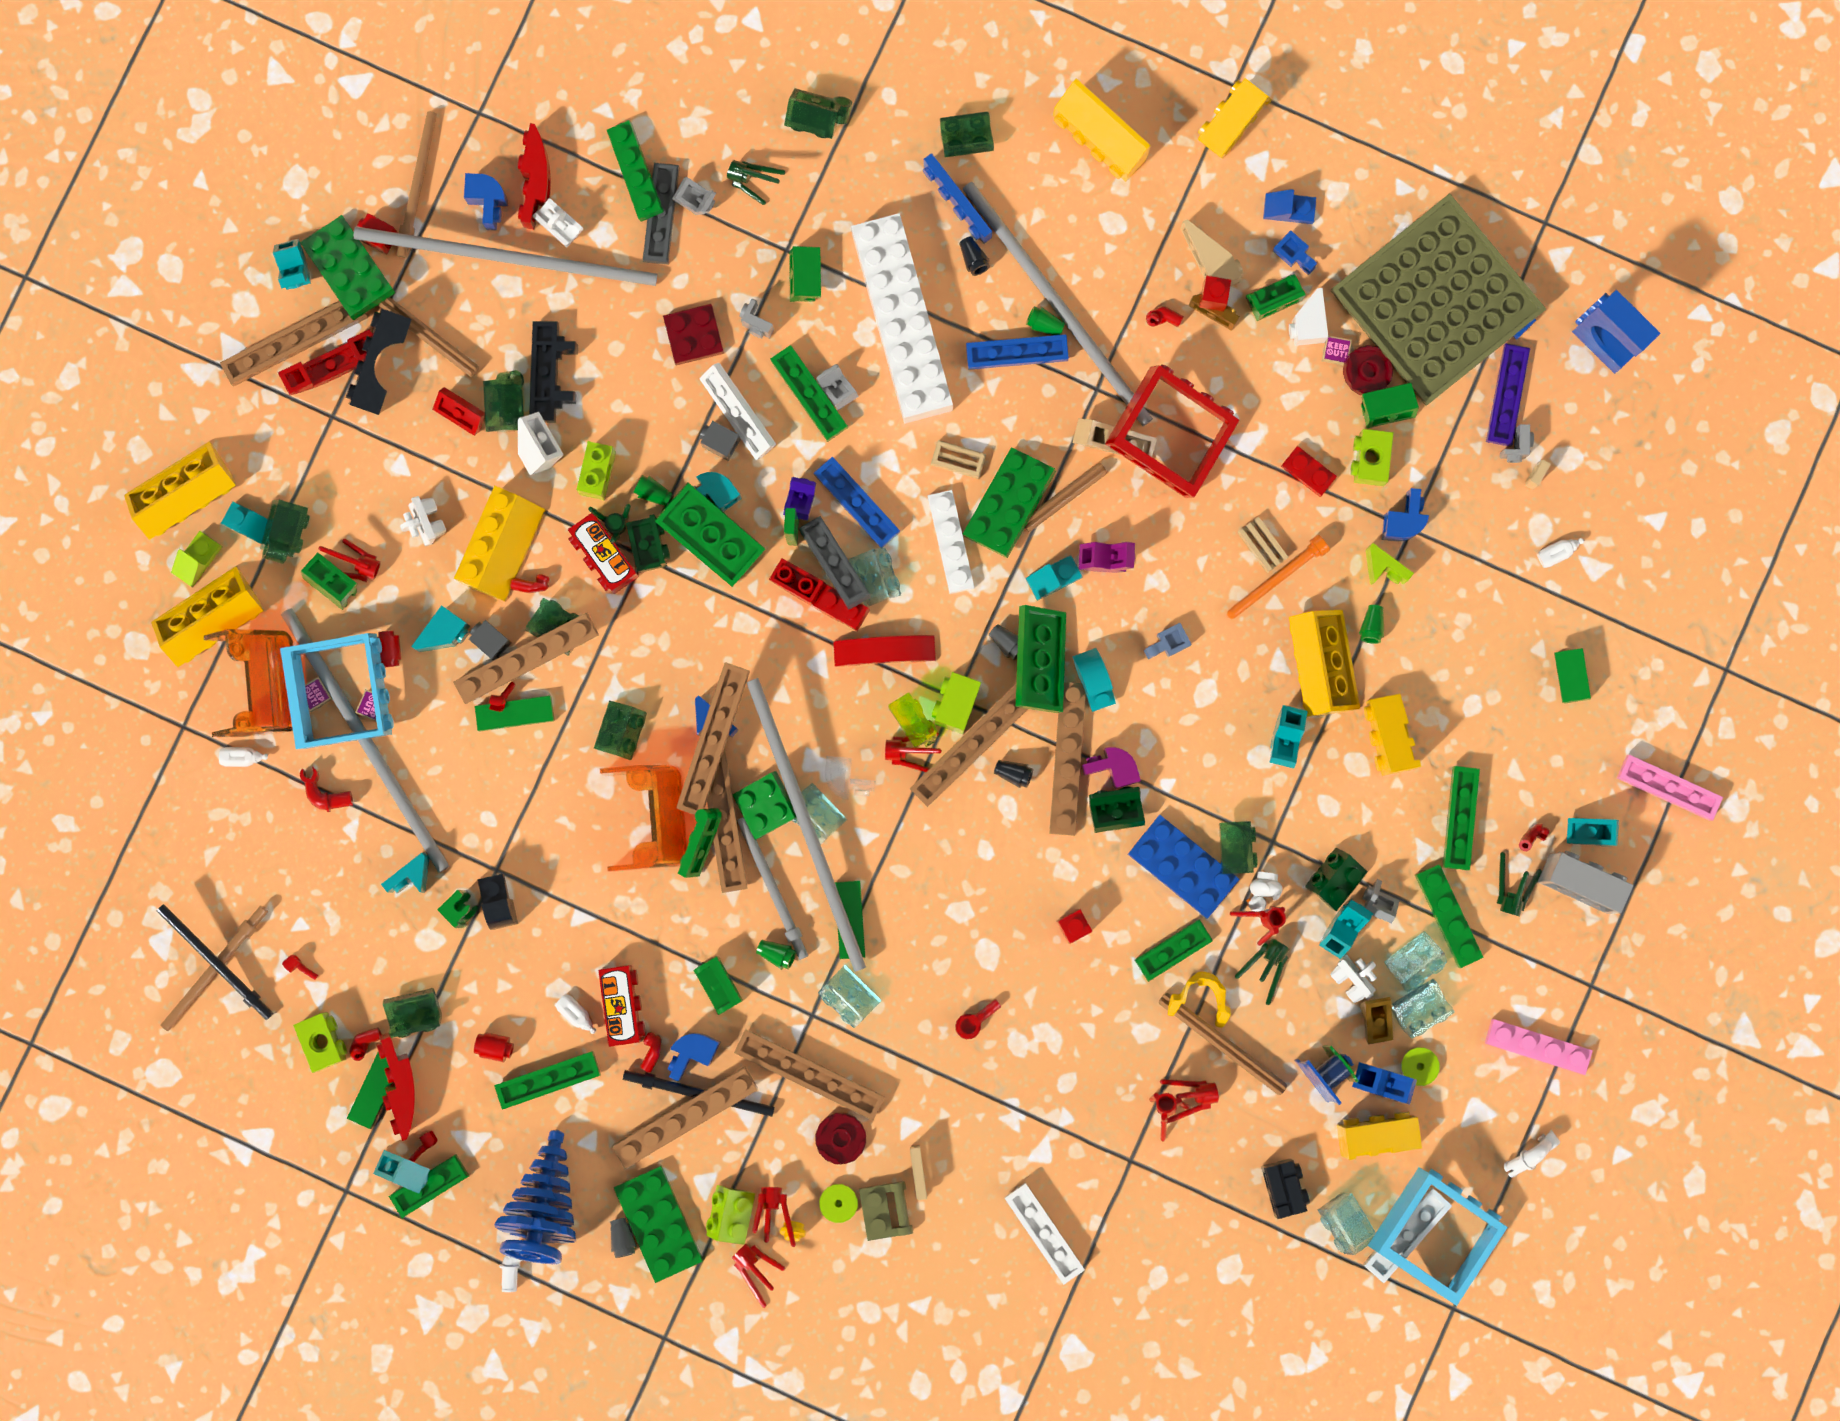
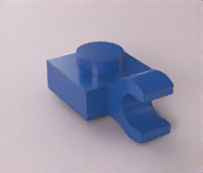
M1291 230L1273 248V252L1290 267L1297 262L1300 268L1308 275L1316 268L1317 262L1305 253L1309 246Z

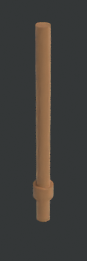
M428 111L426 115L404 223L400 225L399 229L401 234L414 236L415 233L413 225L437 117L435 112ZM398 246L397 256L407 258L408 247Z
M260 905L248 920L243 921L238 927V933L218 955V958L224 964L247 937H251L257 930L256 926L268 913V910ZM211 965L160 1026L163 1029L169 1031L218 973Z

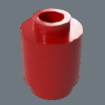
M394 631L378 632L377 638L380 639L382 644V652L380 653L381 663L384 664L385 668L399 666V660H401L399 635H394Z
M487 1032L478 1034L474 1044V1054H478L480 1058L503 1063L506 1061V1058H511L514 1049V1043H510V1037Z

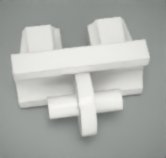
M550 198L533 215V218L566 248L584 230L581 225Z
M419 496L411 498L412 502L408 505L411 513L403 514L406 522L401 524L400 528L402 532L410 531L412 538L418 537L420 533L426 547L432 545L435 539L444 535L446 528L441 519L429 522L427 515L437 512V506L433 498L420 500Z
M1345 954L1331 972V977L1338 984H1341L1348 977L1355 985L1349 988L1346 994L1353 1003L1364 998L1369 1000L1376 991L1370 983L1377 978L1371 971L1376 964L1371 961L1366 965L1359 958L1355 961V965L1349 956Z

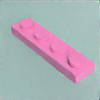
M1626 755L1617 779L1709 821L1714 820L1723 797L1631 755Z
M1495 1019L1491 1020L1485 1044L1582 1075H1586L1593 1051Z

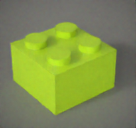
M952 672L950 678L945 676L940 693L944 694L942 702L936 701L932 712V717L935 718L934 725L963 735L981 682Z

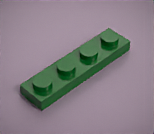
M628 120L607 129L638 219L642 222L663 213L661 202L632 123Z
M791 345L770 358L771 363L827 442L848 429L843 418Z
M1460 766L1452 767L1442 868L1470 870L1480 769Z
M1440 864L1416 874L1415 877L1458 968H1463L1484 958Z
M591 1051L496 1084L494 1087L503 1110L601 1076L594 1052Z

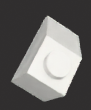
M1317 288L1295 315L1292 323L1289 324V337L1294 339L1295 346L1325 343L1328 338L1323 288Z
M539 412L518 419V455L530 475L548 470L564 455Z

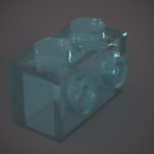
M1340 1193L1318 1209L1322 1216L1320 1220L1323 1226L1331 1231L1335 1238V1246L1344 1254L1356 1255L1368 1246L1376 1234L1352 1193Z

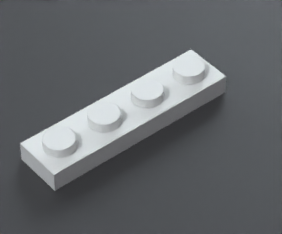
M713 364L699 378L734 430L739 434L755 460L761 459L776 443L721 364Z
M949 490L928 495L949 594L974 589V583L953 491Z
M1026 1183L1004 1197L1063 1285L1085 1270Z
M1430 1187L1390 1248L1406 1259L1452 1205ZM1376 1251L1363 1264L1382 1283H1385L1398 1268L1397 1265Z

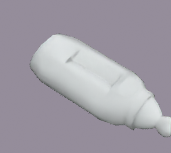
M1582 538L1578 540H1560L1540 550L1537 553L1538 560L1543 568L1558 564L1570 558L1574 551L1577 550L1579 544L1584 543V540Z
M225 747L219 751V764L225 767H248L262 759H268L267 754L262 755L260 752L254 751L249 747Z
M565 994L555 1004L557 1011L573 1026L582 1030H590L591 1034L596 1032L588 1012L572 996Z

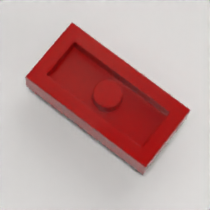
M445 387L439 390L432 409L474 436L480 432L486 415L484 411Z
M1298 445L1281 465L1285 471L1319 497L1324 494L1337 477Z

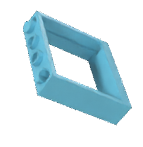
M365 633L280 648L296 749H309L392 735L394 721L388 710L390 695L384 684L386 670L384 664L381 663L380 653L382 652V644L380 639L377 638V634ZM365 644L378 729L314 739L301 655Z
M1418 1167L1368 1246L1457 1306L1508 1227L1499 1222L1502 1217L1489 1208L1486 1212L1480 1208L1482 1206L1481 1202L1470 1195L1467 1199L1461 1195L1463 1192L1461 1188L1451 1182L1448 1185L1441 1181L1443 1179L1442 1175L1433 1169L1427 1172ZM1431 1185L1488 1223L1448 1287L1390 1248Z

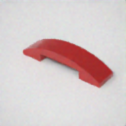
M366 330L347 339L348 343L304 364L298 362L279 371L278 375L289 396L313 389L354 370L358 360L363 361L366 351L362 350L366 336H372L371 330Z
M934 635L887 636L833 641L835 667L860 666V664L936 661Z

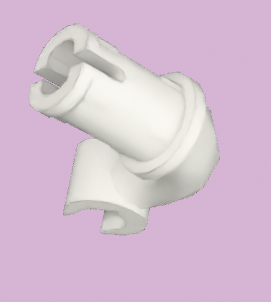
M1552 1130L1547 1135L1542 1134L1538 1138L1539 1144L1528 1151H1522L1520 1156L1504 1163L1506 1172L1511 1169L1513 1170L1508 1173L1510 1177H1515L1527 1169H1535L1536 1165L1545 1158L1549 1151L1560 1144V1140Z
M509 1256L504 1257L502 1264L499 1265L502 1269V1292L517 1291L518 1268H520L522 1260Z

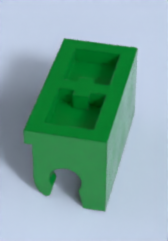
M793 246L790 250V302H814L815 298H821L820 247Z
M1293 274L1246 295V299L1256 320L1259 321L1303 301L1306 294L1296 275Z
M1412 383L1362 394L1363 403L1361 408L1367 429L1415 418L1419 409Z
M318 552L301 570L302 577L307 583L342 610L347 606V599L351 595H356L357 583Z
M1583 648L1554 652L1562 703L1590 700L1591 695Z
M457 890L437 910L454 928H465L467 926L466 922L476 914L478 906L472 907L471 911H469L470 905L466 906L464 903L468 902L471 894L467 890Z
M718 956L693 970L718 1015L743 1001Z

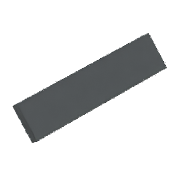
M654 163L652 180L664 212L647 219L643 262L666 265L669 263L676 203L672 198L677 191L679 165Z
M821 516L799 528L801 535L848 610L871 597Z

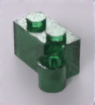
M794 88L788 101L784 126L791 127L794 131H805L815 134L819 138L832 139L837 124H847L849 122L852 101L842 96L832 99Z
M517 370L500 372L495 380L483 381L486 432L518 431V419L524 417L523 390L521 389L524 385V377L521 372Z
M279 499L272 501L260 549L263 550L262 558L284 564L287 557H293L294 553H300L303 545V539H300L302 530L307 528L310 518L307 514L308 508Z

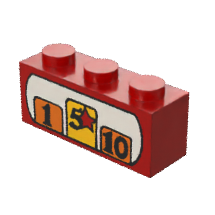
M590 513L568 529L572 535L568 540L576 551L580 548L586 555L583 561L591 571L596 569L601 577L597 580L605 591L610 589L613 594H616L639 577L617 545L610 541L611 537L595 515Z
M632 965L598 970L609 1047L642 1042V1036H645L646 1033L644 1021H639L638 1011L642 1010L640 995L635 993L634 985H638L637 970H632Z

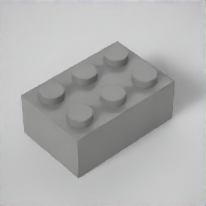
M1559 851L1556 854H1549L1537 881L1538 883L1606 914L1622 913L1633 888L1632 884L1626 882L1627 877L1615 872L1612 874L1603 871L1604 867L1597 863L1579 861L1580 856L1570 851H1565V853Z

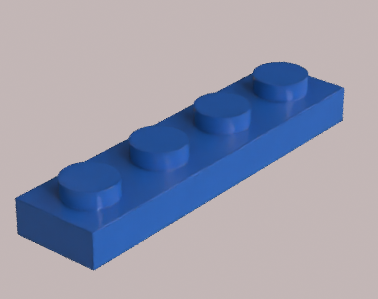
M933 154L928 155L924 158V174L931 182L934 180L940 187L938 191L945 201L950 200L955 206L953 211L961 221L965 219L969 224L968 230L976 240L980 239L985 244L992 238V230Z
M1066 334L966 343L968 370L1066 362L1069 360Z
M833 456L814 472L815 477L881 549L900 533L895 524Z

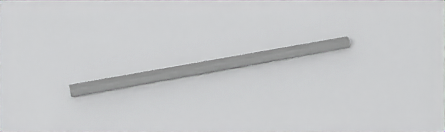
M973 182L968 183L963 188V191L1121 399L1128 405L1134 393ZM1144 407L1137 417L1142 426H1145L1153 419Z
M356 226L354 229V239L652 286H656L657 273Z
M293 609L284 611L281 616L298 644L313 643ZM320 653L305 654L352 732L367 731ZM372 738L358 740L438 873L450 867Z
M759 678L746 682L853 970L854 972L866 968L865 962Z

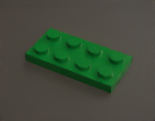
M342 215L300 242L353 321L395 294V291L360 240L354 239V232Z
M1011 447L965 528L963 536L1008 558L1055 475V468Z
M689 482L686 483L655 519L658 525L731 587L736 584L765 550L758 541Z
M1029 605L1019 606L1015 707L1052 713L1063 712L1066 612Z
M662 1165L614 1187L655 1283L703 1262L701 1253Z

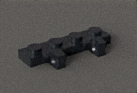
M533 321L529 415L539 412L545 423H556V409H562L563 404H576V392L561 391V386L557 385L558 360H562V354L578 355V344L576 341H565L564 336H559L558 321Z

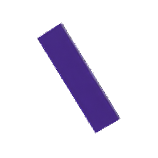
M1507 343L1503 346L1486 442L1508 447L1513 445L1530 348Z

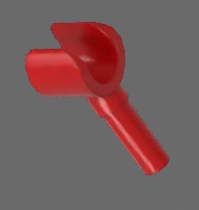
M510 682L501 693V696L491 695L489 709L499 712L503 711L506 699L516 684Z
M290 955L282 962L284 968L290 973L298 968L313 980H316L318 977L316 973L305 967L296 955Z
M432 1130L419 1137L423 1145L408 1160L415 1162L423 1152L437 1143L438 1139Z

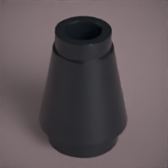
M966 237L960 241L959 245L967 271L971 272L973 276L986 272L990 268L989 258L974 241L973 237Z
M998 760L994 774L1018 788H1027L1034 769L1028 767V764Z

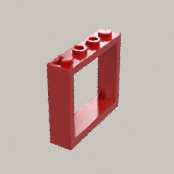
M1163 364L1161 366H1151L1105 445L1183 497L1195 498L1240 420L1233 416L1234 412L1230 408L1223 405L1220 407L1214 403V398L1205 392H1198L1193 388V383L1173 375L1174 371ZM1159 379L1224 422L1189 482L1125 439Z

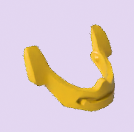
M1197 972L1188 979L1180 994H1172L1168 1005L1169 1016H1174L1181 1004H1185L1189 987L1195 983H1198L1199 986H1209L1216 996V1027H1224L1231 1015L1230 1007L1225 1005L1226 989L1217 976L1212 973Z

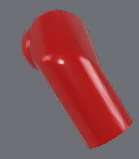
M1162 306L1148 312L1146 322L1151 327L1165 322L1179 327L1184 316Z
M542 574L536 576L535 582L513 578L510 586L512 590L524 593L543 592L548 589L550 579Z
M1536 824L1523 835L1519 848L1527 852L1532 848L1536 838L1545 841L1550 832L1549 828L1543 827V824Z
M379 1027L359 1033L354 1037L349 1049L353 1060H362L369 1044L380 1040L379 1036L382 1034Z
M648 1032L643 1041L644 1045L650 1047L640 1065L641 1069L646 1072H652L660 1057L662 1039L658 1034L656 1036L654 1033Z

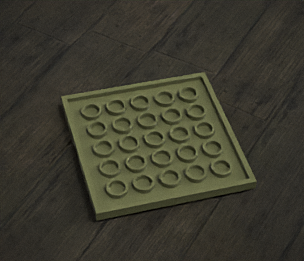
M1450 193L1331 289L1334 296L1372 342L1381 349L1386 358L1391 361L1392 366L1406 383H1412L1414 392L1425 406L1430 404L1546 310L1544 305Z

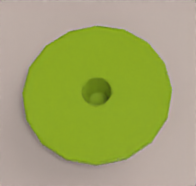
M1417 1047L1409 1050L1404 1055L1401 1063L1403 1075L1416 1079V1086H1425L1432 1083L1437 1078L1440 1069L1437 1056L1426 1048Z
M834 1184L827 1187L819 1200L822 1215L834 1223H843L850 1220L855 1215L858 1207V1199L855 1192L843 1184Z

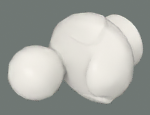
M1258 872L1257 879L1253 880L1250 884V891L1254 896L1246 901L1249 903L1251 911H1264L1267 905L1263 897H1272L1273 900H1278L1283 891L1281 884L1278 882V874Z

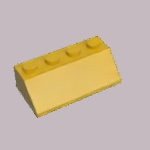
M1076 78L1054 107V121L1062 129L1067 128L1073 134L1072 137L1081 146L1086 145L1091 150V155L1098 162L1103 161L1110 167L1109 171L1117 179L1122 178L1126 182L1146 161L1151 145Z
M209 441L129 491L124 497L131 519L150 540L155 536L164 534L174 524L183 522L196 510L205 508L220 495L229 493L236 485L230 471Z
M494 485L454 579L463 585L506 602L511 590V581L513 578H516L545 509L519 495Z
M235 566L153 620L151 624L159 647L177 667H180L184 663L192 661L196 655L205 649L213 647L217 641L226 635L233 634L238 627L254 620L263 612V608L258 597L238 567Z
M1343 610L1310 611L1290 616L1289 629L1294 645V657L1297 662L1303 707L1308 711L1307 717L1359 710L1360 704Z

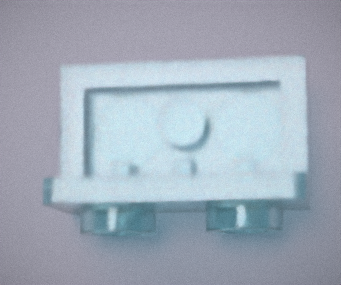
M886 548L872 549L849 559L852 567L870 593L871 597L863 601L865 606H872L886 599L901 596L900 582L894 574L892 558Z
M811 783L801 793L819 842L822 845L847 819ZM797 818L792 820L794 823H797L799 825Z
M1424 931L1384 962L1408 993L1412 989L1415 990L1421 987L1425 979L1432 974L1439 973L1445 967L1447 959L1444 951Z
M846 965L818 992L824 1003L837 1011L841 1019L853 1028L882 1001Z
M1431 979L1391 1004L1392 1011L1401 1029L1410 1038L1424 1034L1426 1030L1437 1023L1444 1022L1455 1013L1453 1007L1447 1003L1438 983L1434 979Z

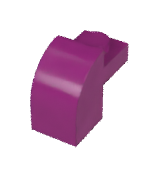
M1091 542L1080 544L1079 570L1119 573L1126 572V569L1134 568L1135 543L1106 544Z
M1105 748L1106 759H1102L1101 755L1086 759L1087 764L1082 765L1084 776L1109 770L1114 789L1141 781L1135 760L1128 752L1120 748Z

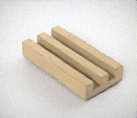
M938 440L931 466L979 479L986 454ZM944 448L978 458L979 462L940 452V449ZM939 457L942 459H946L977 469L976 471H972L959 466L938 461L937 459Z
M1259 517L1237 532L1267 573L1288 558L1285 551ZM1254 526L1259 528L1280 558H1276ZM1247 531L1251 532L1253 537L1256 539V541L1268 555L1270 560L1273 562L1272 564H1268L1263 555L1260 553V551L1257 549V547L1246 534Z
M920 1145L911 1146L910 1155L916 1198L918 1200L927 1199Z

